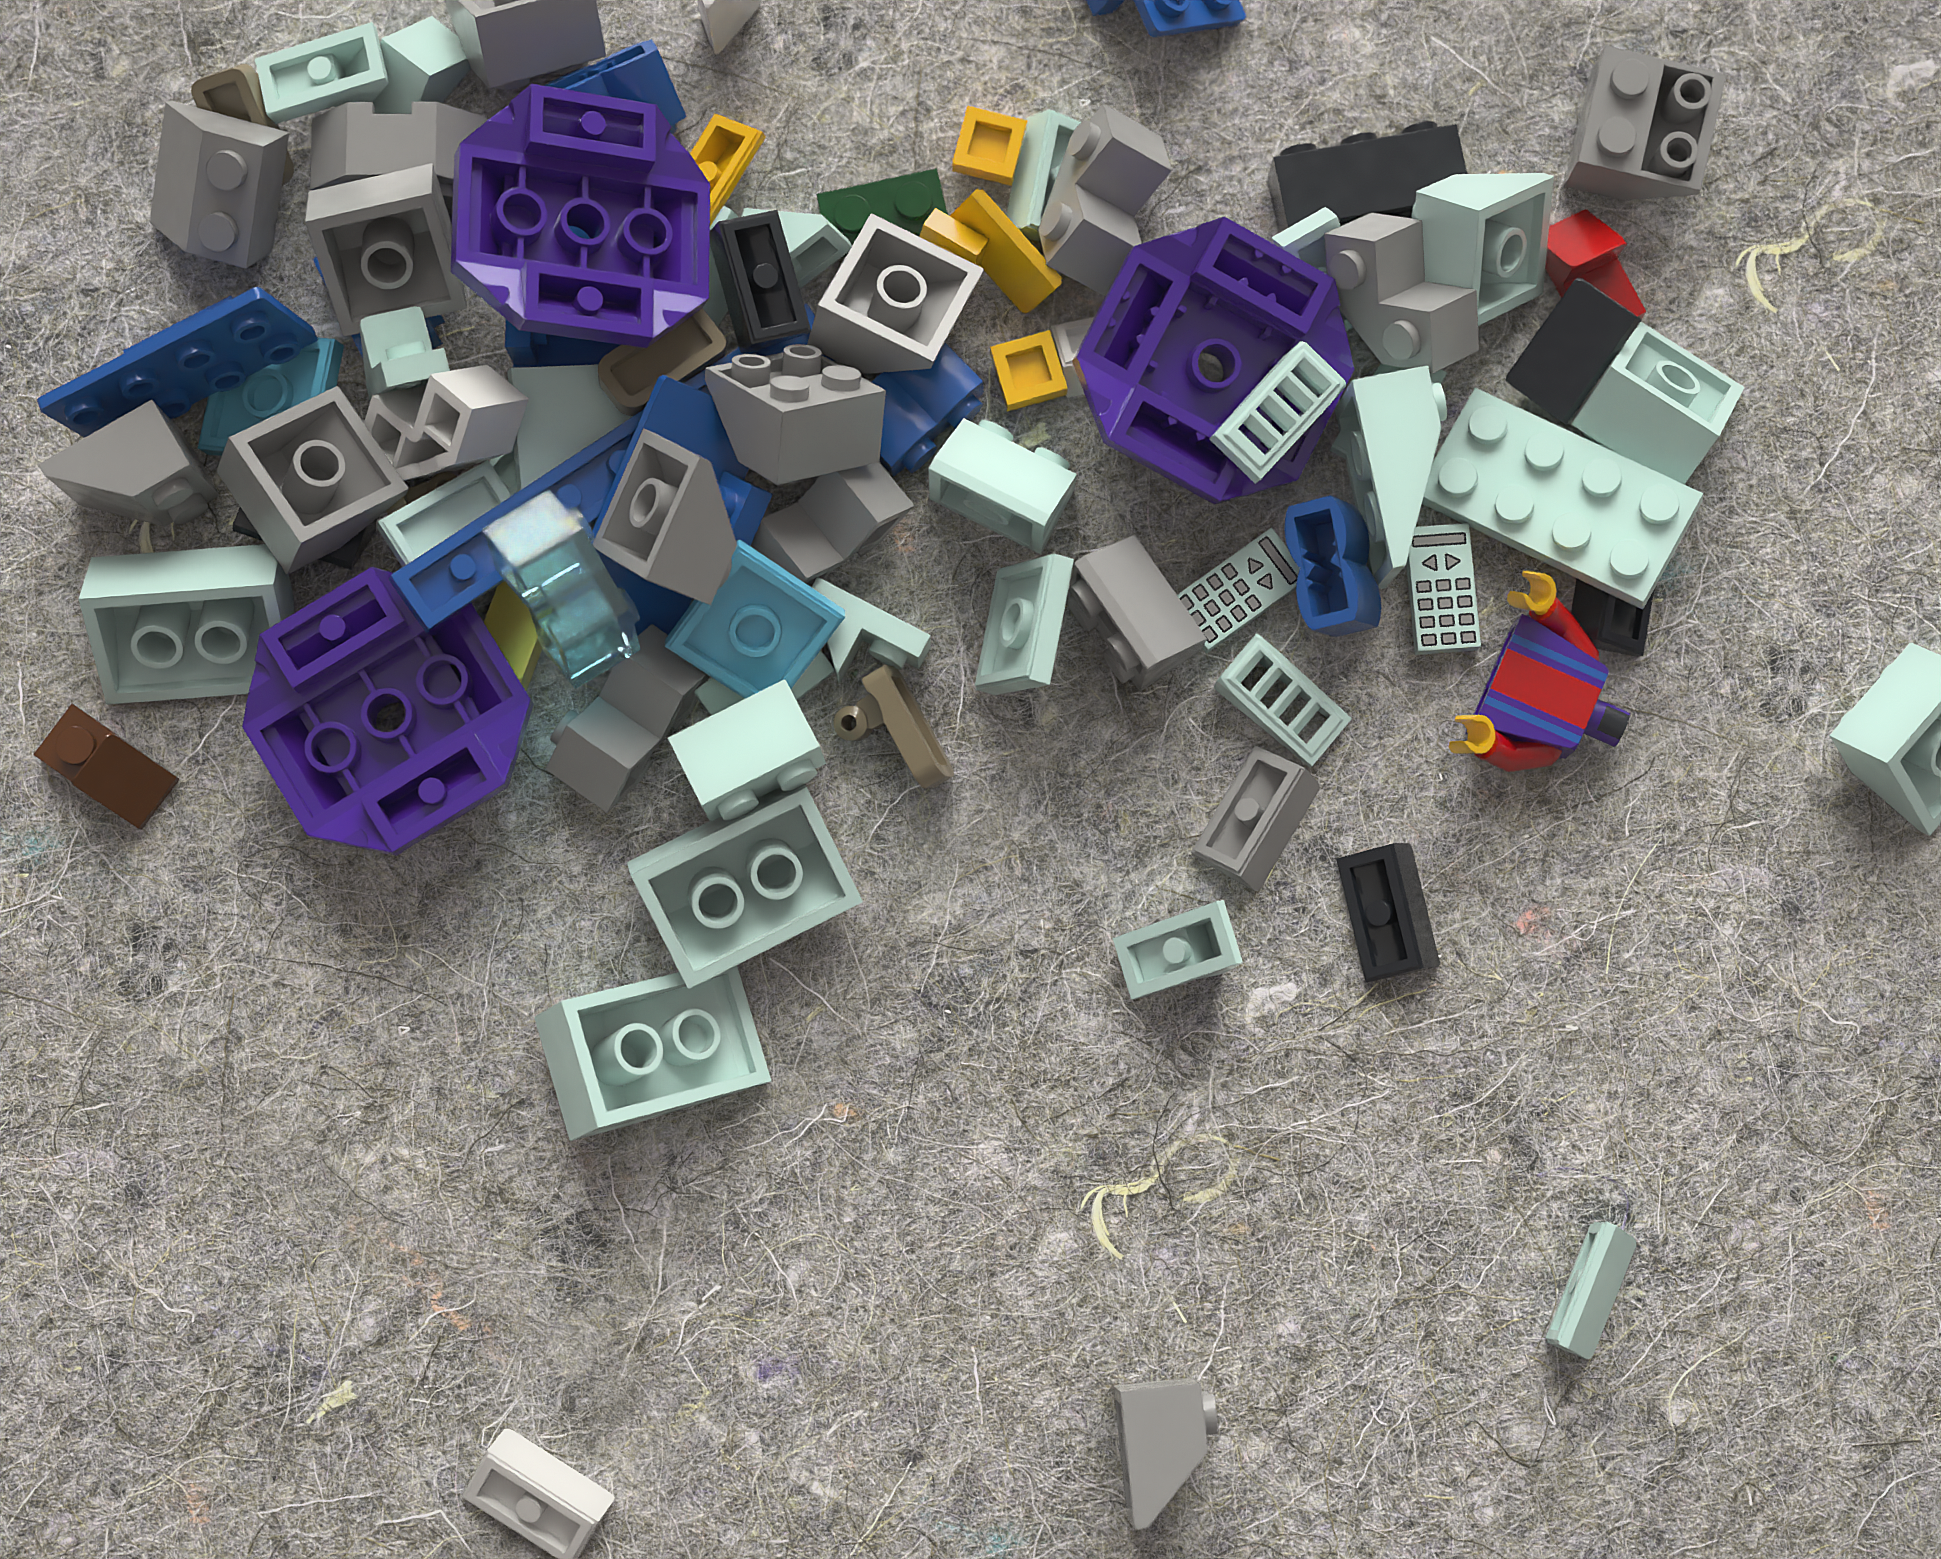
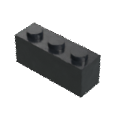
M1424 121L1405 127L1401 134L1377 138L1376 133L1363 132L1346 137L1340 142V145L1319 149L1312 143L1290 146L1282 150L1280 156L1273 157L1267 181L1278 233H1281L1324 207L1328 208L1338 217L1340 226L1370 213L1412 219V210L1416 202V191L1452 175L1468 173L1457 124L1438 127L1436 122Z

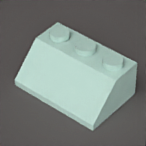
M266 544L91 557L79 595V603L106 705L248 694L256 666L255 655L259 634L294 614V596L289 574L287 575Z
M805 784L789 791H783L779 787L757 798L759 801L758 805L741 817L724 820L721 816L627 862L630 875L688 989L863 902Z

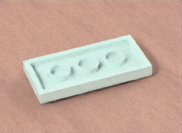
M1474 388L1432 463L1422 504L1458 522L1469 523V527L1643 609L1703 500V493L1480 389Z

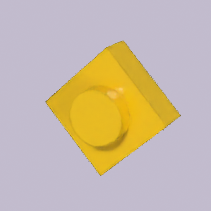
M967 105L952 161V171L1012 186L1027 131V120Z
M936 208L923 224L920 233L921 238L978 266L981 265L989 241L988 238Z
M1050 330L990 347V357L1007 412L1067 395L1068 387Z

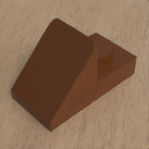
M74 704L69 706L33 754L70 780L73 786L140 830L144 828L179 781V778Z

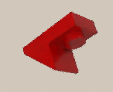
M1587 209L1549 226L1545 269L1561 298L1576 278L1581 277L1640 319L1647 312L1618 260V256L1627 245L1621 235Z

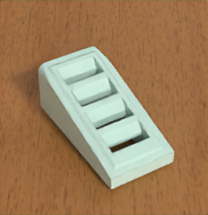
M1299 342L1278 361L1209 439L1256 484L1346 387V382L1307 343ZM1276 387L1301 411L1299 415L1273 391ZM1258 406L1284 430L1282 434L1255 410ZM1242 423L1269 448L1264 454L1238 429Z
M1257 633L1221 674L1213 687L1310 768L1352 719L1283 654ZM1259 662L1268 670L1251 691H1248L1241 682ZM1280 679L1288 687L1268 709L1260 700L1272 685ZM1299 695L1308 703L1287 726L1279 717ZM1319 711L1327 720L1306 744L1298 734L1316 712Z

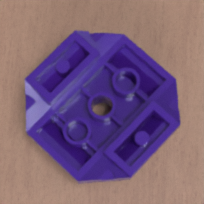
M531 83L514 97L508 106L492 116L460 142L455 152L450 272L518 330L647 348L700 311L709 299L710 183L690 153L671 134L670 130L672 127L656 104ZM569 226L582 229L590 239L578 237L570 230Z
M370 567L259 634L255 655L256 666L248 692L242 728L307 836L316 840L397 856L509 787L534 703L472 603L426 633L390 583L389 578L393 572ZM391 703L404 704L406 715L402 725L391 732L378 731L376 720L380 710Z

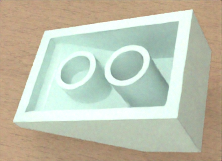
M1428 365L1354 379L1335 408L1339 432L1341 431L1342 434L1354 415L1358 416L1359 425L1350 434L1351 453L1346 451L1345 459L1355 506L1363 516L1369 533V570L1373 574L1379 589L1386 588L1406 565L1442 428L1440 421L1447 419V405L1443 388L1439 382L1432 384Z
M737 965L690 989L687 988L680 972L563 1000L534 1017L570 1141L629 1126L771 1081Z

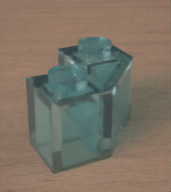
M548 490L482 528L496 571L527 606L542 650L575 689L641 650L634 623L640 620L638 610L627 592L622 587L617 588L591 543L594 540L593 532L585 517L576 507L573 506L567 510L552 492Z

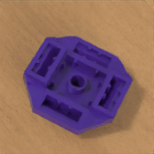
M1225 216L1200 224L1194 228L1135 245L1124 260L1072 360L1103 443L1214 505L1297 481L1344 389L1256 484L1209 438L1278 361L1299 342L1307 343L1345 380L1347 385L1355 369L1347 333L1339 310L1341 304L1335 279ZM1201 353L1211 354L1220 361L1223 367L1221 382L1210 381L1201 374L1198 367V358ZM1277 387L1273 390L1298 415L1301 413ZM1259 406L1255 409L1280 434L1284 432ZM1243 423L1238 429L1264 454L1269 448Z

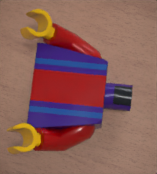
M1523 571L1521 573L1522 576L1530 583L1529 595L1516 591L1508 593L1507 601L1509 605L1529 610L1530 617L1521 614L1510 626L1473 715H1457L1455 717V722H1460L1466 727L1465 734L1468 735L1467 740L1449 742V750L1452 753L1474 754L1477 758L1506 772L1548 767L1553 765L1559 758L1566 759L1576 750L1583 734L1616 747L1630 718L1629 712L1598 699L1609 669L1599 662V651L1575 617L1556 597L1555 582L1545 573Z

